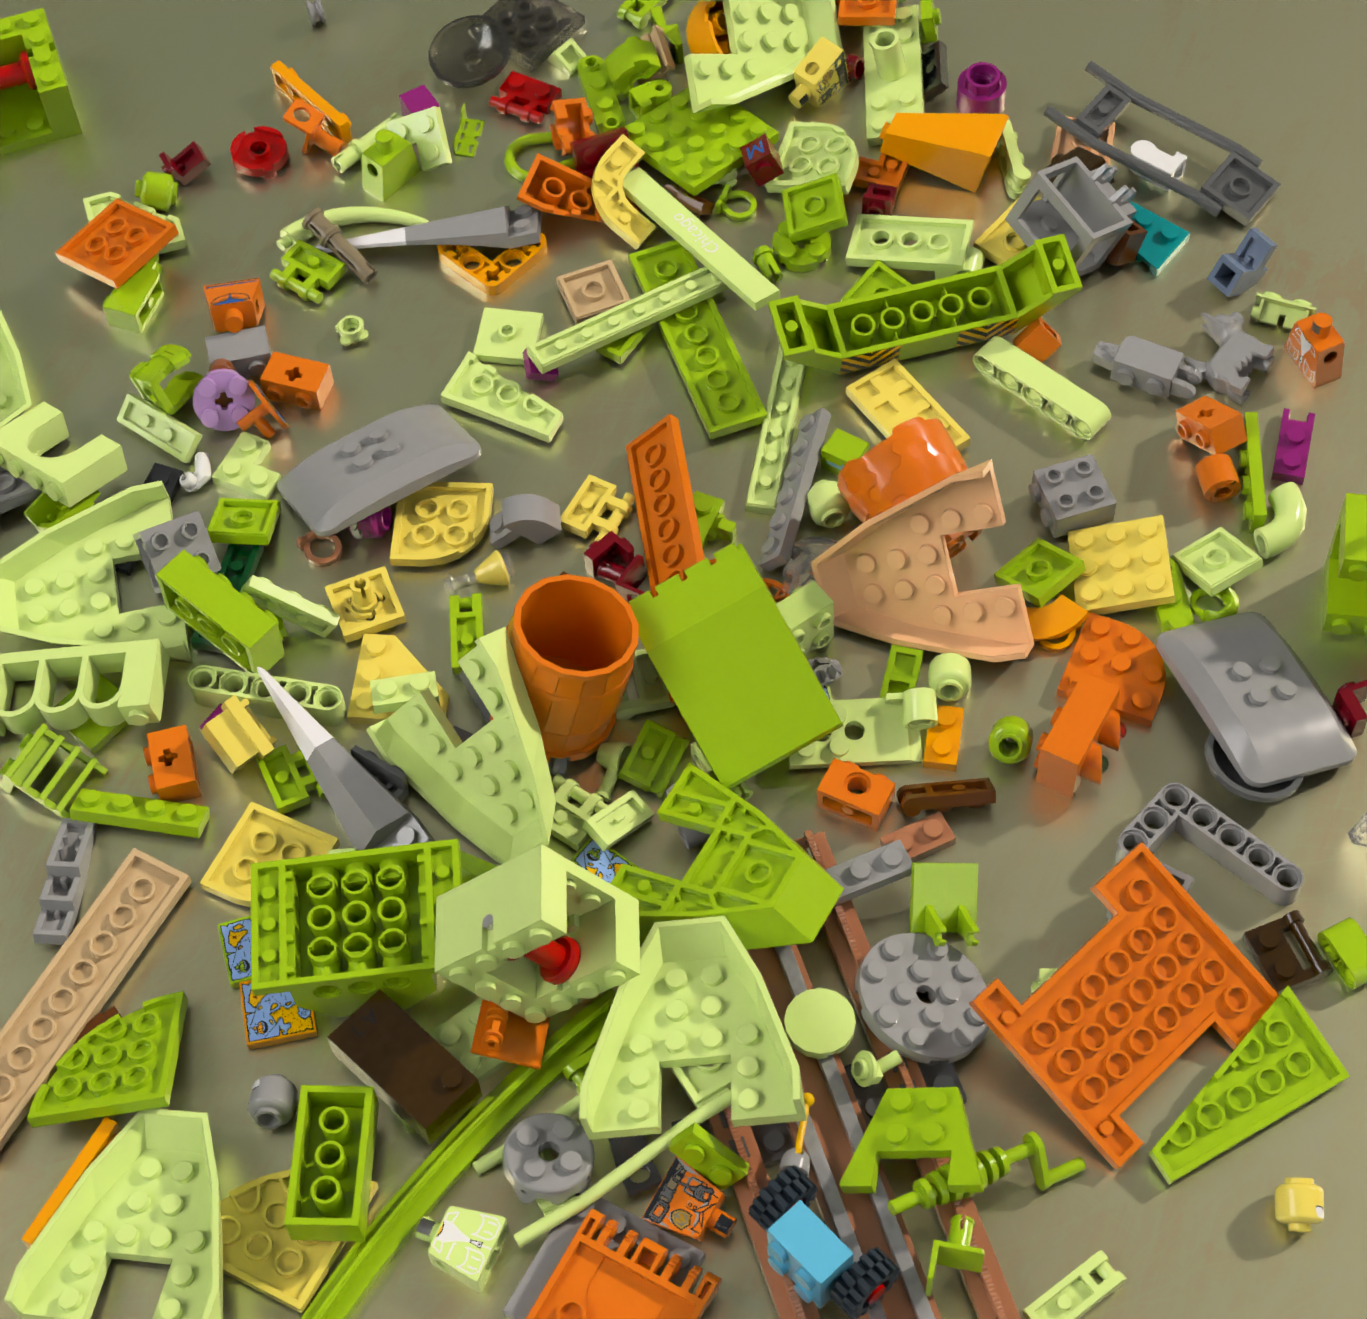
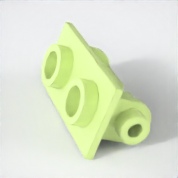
M1274 292L1256 293L1255 304L1260 306L1253 305L1250 317L1256 318V322L1277 326L1279 316L1285 317L1282 328L1292 330L1297 321L1316 314L1317 307L1311 306L1310 302L1302 299H1294V301L1281 299L1282 296Z

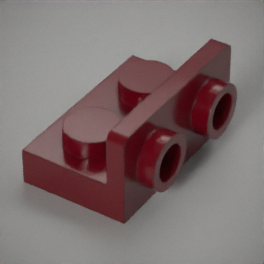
M620 127L570 142L575 170L592 179L595 168L605 152L622 134L629 138L627 129Z

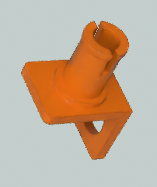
M297 98L283 115V120L306 134L302 152L306 154L310 147L315 144L333 156L339 154L344 141L323 130L322 124L325 114ZM296 110H304L309 114L310 119L306 122H300L295 119L293 113Z

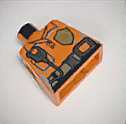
M677 1156L642 1216V1219L657 1227L699 1242L703 1241L709 1229L727 1239L737 1221L736 1218L720 1210L726 1196Z

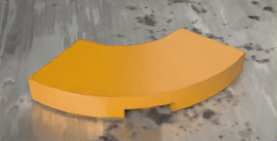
M1062 594L1053 603L1041 608L1026 607L1034 642L1060 638L1079 627L1090 615L1087 610Z

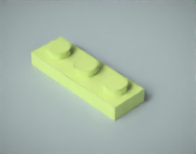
M127 393L116 421L184 463L192 462L203 436L135 393Z
M252 575L240 591V593L244 591L249 594L257 607L269 610L274 615L324 638L333 631L340 618V615L332 612L327 606L310 602L302 598L299 593L282 589L264 577Z

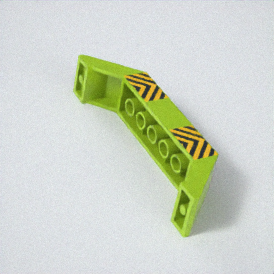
M1059 234L1035 240L1033 245L1000 265L827 305L799 299V296L795 295L769 301L768 307L784 360L840 375L883 365L894 358L900 361L990 340L994 336L1003 337L1014 334L1080 292L1083 286L1065 235Z

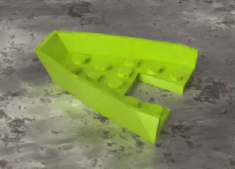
M689 762L657 811L660 821L710 835L681 881L623 863L610 882L613 886L639 900L640 948L655 922L723 915L727 918L746 950L813 943L844 888L764 813Z

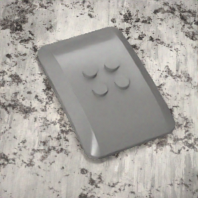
M434 403L424 404L386 415L323 447L285 474L277 482V488L282 497L317 536L326 537L338 533L474 462L481 456L482 450L479 443L440 405Z
M1244 612L1168 630L1159 635L1156 641L1158 652L1245 783L1257 788L1266 787L1345 766L1354 760L1357 755V749L1336 711L1306 666L1265 616L1257 612Z

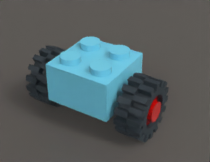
M796 1165L787 1167L784 1172H779L775 1179L772 1178L766 1188L761 1189L760 1195L754 1198L753 1205L749 1207V1215L767 1232L769 1256L767 1260L780 1276L787 1274L795 1283V1291L805 1302L810 1303L813 1301L819 1308H822L832 1299L851 1319H858L860 1315L866 1314L869 1308L872 1309L876 1302L885 1296L884 1293L891 1289V1284L896 1282L901 1271L878 1247L870 1249L867 1254L864 1253L860 1256L859 1261L853 1263L854 1253L808 1208L811 1204L810 1201L815 1198V1193L818 1192L817 1186Z

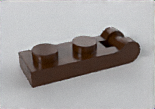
M989 778L904 785L898 789L896 794L903 813L909 817L917 816L922 810L926 809L949 811L953 807L968 806L970 808H982L986 804L996 803V790Z

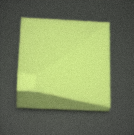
M571 37L548 57L547 61L570 76L578 70L577 64L579 60L587 55Z

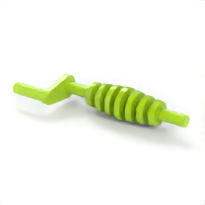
M1034 1131L1023 1135L1022 1144L1006 1151L996 1146L989 1148L988 1151L981 1150L976 1152L984 1189L987 1185H992L999 1178L1008 1175L1011 1164L1028 1158L1035 1182L1042 1191L1049 1189L1051 1185L1086 1170L1085 1161L1081 1157L1072 1159L1049 1170L1045 1146L1040 1136ZM949 1161L938 1167L936 1171L933 1170L926 1174L925 1178L916 1180L913 1183V1191L888 1201L887 1207L894 1216L917 1205L927 1210L934 1208L936 1205L948 1204L949 1201L956 1202L962 1200V1198L967 1199L974 1196L976 1192H950L947 1186Z

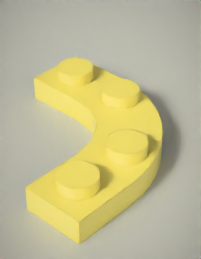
M622 134L601 157L595 168L591 186L592 197L603 221L637 251L657 226L637 211L625 196L623 190L624 178L642 159L645 152Z

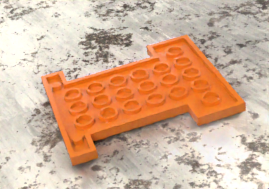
M1143 842L1137 844L1090 888L1094 895L1111 912L1113 917L1022 1004L1017 1001L998 978L993 980L968 1003L1114 1169L1120 1168L1144 1144L1120 1115L1210 1026L1235 1050L1279 996Z

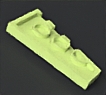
M470 351L440 395L441 402L548 443L551 442L564 421L562 412L535 394L526 393L518 383L512 379L508 381L498 374L497 369L489 364L484 365L478 361L477 356Z

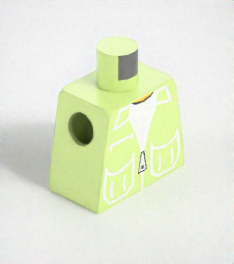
M450 1206L441 1223L425 1216L422 1217L415 1236L431 1243L428 1255L434 1266L474 1291L481 1293L510 1229L506 1217Z

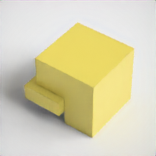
M236 695L226 700L221 706L223 712L207 722L201 730L202 735L231 774L252 761L255 756L260 761L272 753L275 749L273 745L278 741L274 735L270 737L248 707L250 704L248 699L245 698L240 702Z

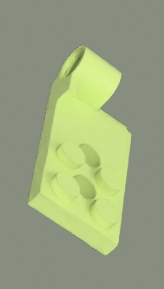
M858 214L846 255L847 266L871 267L878 259L890 269L934 271L935 279L983 269L985 256L979 249L969 246L974 220ZM879 239L888 240L883 244H876V242H878ZM910 240L917 241L914 245H904Z
M919 687L906 690L903 693H886L885 698L830 700L844 726L830 733L828 740L823 742L816 741L789 756V769L829 768L834 758L843 762L850 761L858 766L922 763L920 730L938 725L936 691L932 688ZM855 725L862 730L863 736L858 740H851L845 735L844 730L848 726Z

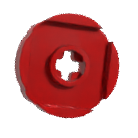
M258 126L253 127L254 132L245 134V131L238 134L230 146L235 170L252 177H262L264 179L275 177L277 171L285 165L289 157L287 143L282 133L272 127ZM261 149H264V150H265V152H263V153H261V154H255V153H254V152H259Z

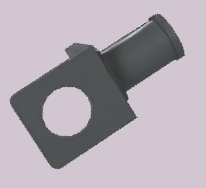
M646 1135L608 1138L616 1168L648 1145ZM653 1160L640 1168L650 1172V1176L646 1181L636 1183L631 1181L630 1177L623 1181L629 1196L637 1195L661 1184L662 1178Z

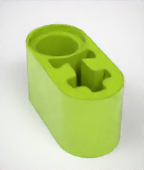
M1349 917L1319 932L1317 939L1320 948L1344 983L1353 990L1366 984L1367 936L1359 924Z

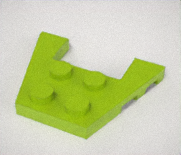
M887 1088L839 1185L843 1193H876L881 1159L951 1158L947 1183L950 1192H984V1183L980 1175L979 1163L973 1147L971 1131L959 1088Z

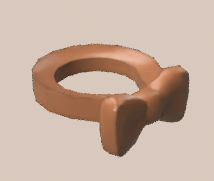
M311 530L305 536H301L296 540L298 549L304 550L307 560L319 567H326L336 563L343 551L341 541L335 534L321 537ZM315 538L327 539L335 544V550L332 555L326 558H318L312 554L310 542Z

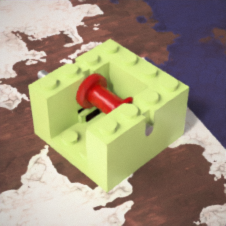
M540 844L437 897L434 972L449 979L452 983L474 992L477 996L483 997L499 1005L501 1008L513 1012L530 1023L543 1022L546 1018L561 1011L569 1010L572 1006L581 1003V998H594L606 990L623 985L626 981L641 975L639 900ZM567 916H569V926H567Z

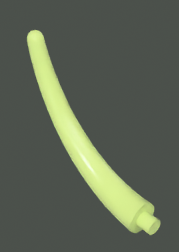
M352 206L324 210V216L333 225L337 224L339 227L356 223L375 222L412 226L429 222L425 218L407 212L381 207ZM305 217L291 223L280 231L281 238L276 242L279 249L284 251L288 247L291 248L299 239L305 242L315 236L310 230H305L302 227Z

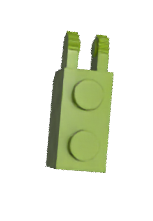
M158 254L132 275L126 283L118 289L114 288L111 294L106 296L103 302V311L109 326L142 334L164 296L160 283V276L163 271L162 266L158 264Z

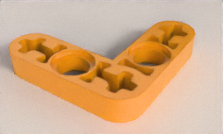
M543 233L540 234V243L530 244L532 245L531 247L525 245L507 248L493 261L470 245H437L439 259L444 265L483 293L492 296L504 292L543 259L548 251L547 240ZM512 259L521 261L520 265L516 267H509L506 263ZM469 262L480 264L476 269L472 270L464 267Z

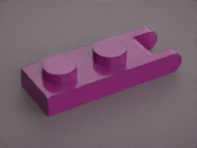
M1284 408L1271 479L1303 485L1315 413H1309L1306 422L1289 419L1290 409Z

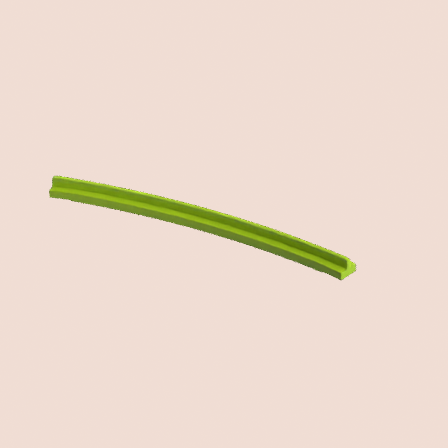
M612 988L585 1007L546 1040L540 1070L518 1065L448 1134L366 1229L365 1242L357 1241L314 1298L301 1319H349L380 1275L417 1230L422 1217H428L446 1194L473 1166L472 1163L478 1160L525 1111L564 1076L562 1073L563 1069L570 1062L596 1046L616 995Z

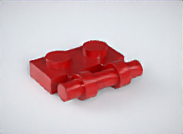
M511 71L498 89L499 97L491 96L489 106L496 108L501 114L508 115L510 113L518 116L523 122L541 124L544 114L549 115L551 113L552 101L560 100L562 97L561 88Z

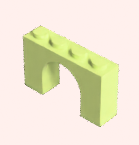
M44 401L0 428V467L9 471L15 478L19 477L29 483L32 488L44 492L52 500L59 501L69 508L128 470L121 445L102 434L67 455L50 458L40 457L44 452L70 437L63 412Z

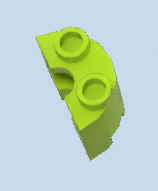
M638 36L627 38L625 43L615 48L605 58V64L615 95L621 102L629 96V89L634 88V83L637 80L649 79L661 68L654 43L641 40Z

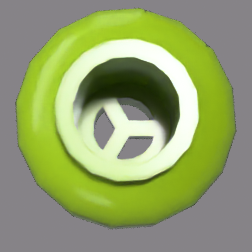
M147 171L143 176V180L136 181L135 197L140 198V203L155 208V210L168 211L171 205H176L178 183L174 182L170 174Z
M1005 716L997 720L992 726L988 740L989 750L998 761L1006 764H1016L1029 755L1034 739L1033 730L1023 718Z

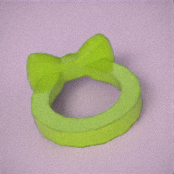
M726 184L722 195H720L716 202L715 212L717 214L723 212L727 218L733 221H746L755 215L757 202L752 194L741 190L731 191V185ZM744 198L749 201L751 207L746 212L736 213L728 207L726 201L728 199Z

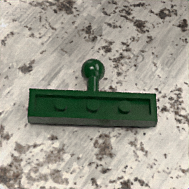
M229 544L221 563V570L218 573L226 576L233 588L239 593L242 586L255 574L264 551L263 545ZM194 630L190 640L193 648L222 653Z

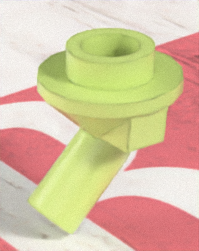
M863 1050L855 1056L851 1064V1073L859 1086L869 1087L879 1084L883 1078V1073L901 1064L903 1060L897 1050L877 1061L871 1052Z

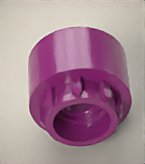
M978 62L965 69L959 75L957 83L956 105L959 112L1001 114L1006 100L1007 80L1005 75L996 66L987 62Z

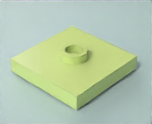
M484 307L473 354L481 362L524 366V350L526 347L539 342L544 321L543 313Z
M1223 527L1214 530L1170 556L1179 565L1181 572L1211 597L1263 567V558Z

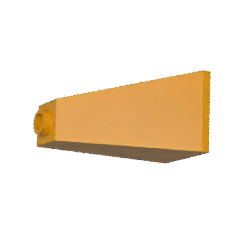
M896 113L891 124L885 122L879 136L883 140L880 152L900 161L908 162L909 165L976 193L1009 116L1006 114Z

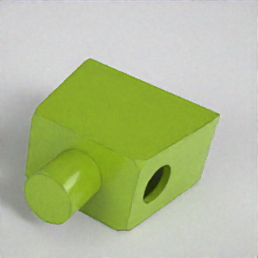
M380 130L375 135L376 142L362 154V186L365 191L380 201L385 202L419 173L421 167L412 145L393 131Z

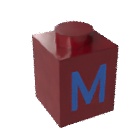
M766 134L740 147L745 167L759 187L784 174L779 153Z

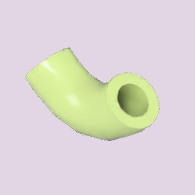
M1294 482L1284 483L1276 487L1269 494L1268 501L1273 507L1274 519L1265 526L1254 530L1256 548L1264 559L1276 556L1292 547L1305 529L1307 508L1302 493Z

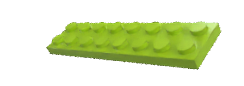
M676 240L628 254L630 266L643 294L699 269L692 254ZM712 297L657 321V325L710 440L762 424L763 420L768 418L764 405Z

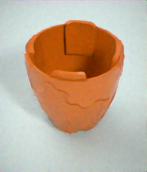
M918 416L895 426L890 437L880 442L859 459L856 458L848 461L837 476V487L840 494L849 504L851 511L864 523L940 481L967 470L968 467L941 420L937 418L925 420ZM983 529L944 535L950 559L966 548V538L969 537L971 541H974L982 533Z

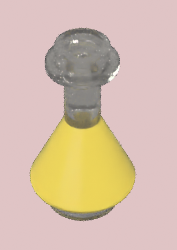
M494 550L473 572L453 578L448 573V577L442 580L449 597L450 595H458V590L477 583L509 586V579L516 577V573L509 554L501 555L499 551Z

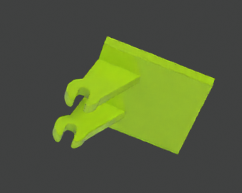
M912 862L909 932L926 933L933 939L935 946L946 945L947 941L942 939V933L956 932L965 938L968 946H977L979 940L974 938V933H979V928L976 926L978 863Z

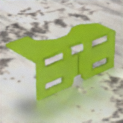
M463 103L460 111V126L454 136L453 151L454 155L474 157L478 141L475 138L480 137L485 121L468 119L465 103ZM467 122V123H468L467 129H466V130H463V129H464V126H465V123ZM477 124H480L478 131H475ZM461 134H465L463 140L460 139ZM460 143V144H461L460 150H459V151H456V150H457V147H458V144ZM470 145L473 146L471 153L468 152Z

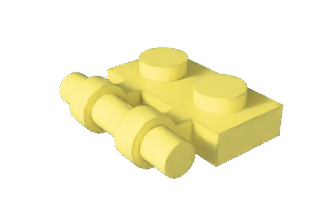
M589 474L561 515V528L585 539L588 538L592 530L599 532L595 541L602 539L611 530L617 535L619 532L618 527L622 520L627 519L632 513L635 496L631 493H625L623 498L619 499L615 497L617 494L616 485ZM606 509L613 512L608 520L601 518Z

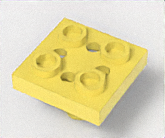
M385 566L325 586L333 612L340 615L338 625L345 643L362 638L364 633L374 634L406 622L405 614ZM375 617L374 620H372V621H368V620H367V618L371 619V618Z

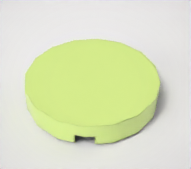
M815 988L806 990L794 997L787 1007L784 1027L789 1042L794 1049L805 1056L822 1059L828 1058V1055L839 1054L848 1047L854 1037L856 1019L853 1007L844 996L834 990Z

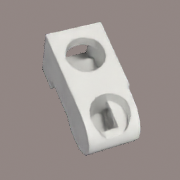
M1139 140L1132 144L1130 148L1131 156L1177 180H1180L1184 175L1187 161L1186 155L1176 152L1174 156H1171L1157 149L1152 142L1147 140ZM1130 169V171L1138 175L1140 178L1160 187L1161 189L1167 192L1171 190L1145 177L1144 175Z

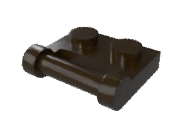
M1299 910L1291 911L1280 919L1246 931L1242 938L1265 980L1279 995L1287 986L1293 991L1321 980L1334 971L1329 960L1323 959L1303 924L1305 919ZM1291 930L1312 966L1311 968L1306 970L1302 968L1283 933Z

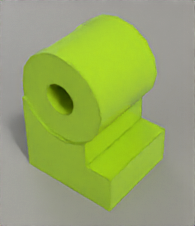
M655 79L629 89V109L637 119L672 97L670 82L664 79Z

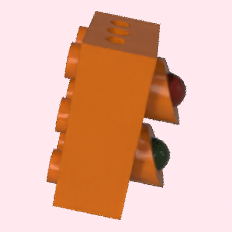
M1083 671L1078 682L1072 681L1065 694L1066 704L1063 708L1057 707L1051 719L1050 725H1053L1049 734L1044 732L1041 735L1036 747V751L1039 753L1033 767L1037 768V783L1070 798H1073L1083 778L1096 784H1101V776L1109 767L1107 757L1102 754L1101 744L1118 752L1119 743L1127 734L1125 724L1120 721L1119 712L1116 711L1121 687Z

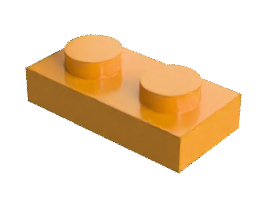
M937 705L938 725L929 728L927 731L923 767L956 772L964 708Z

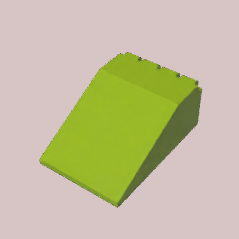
M734 542L713 554L717 561L716 563L711 565L706 557L685 569L684 572L688 579L682 581L679 574H676L655 586L658 596L653 598L648 590L629 601L639 624L638 636L719 782L729 790L844 726L743 544L740 543L735 546Z

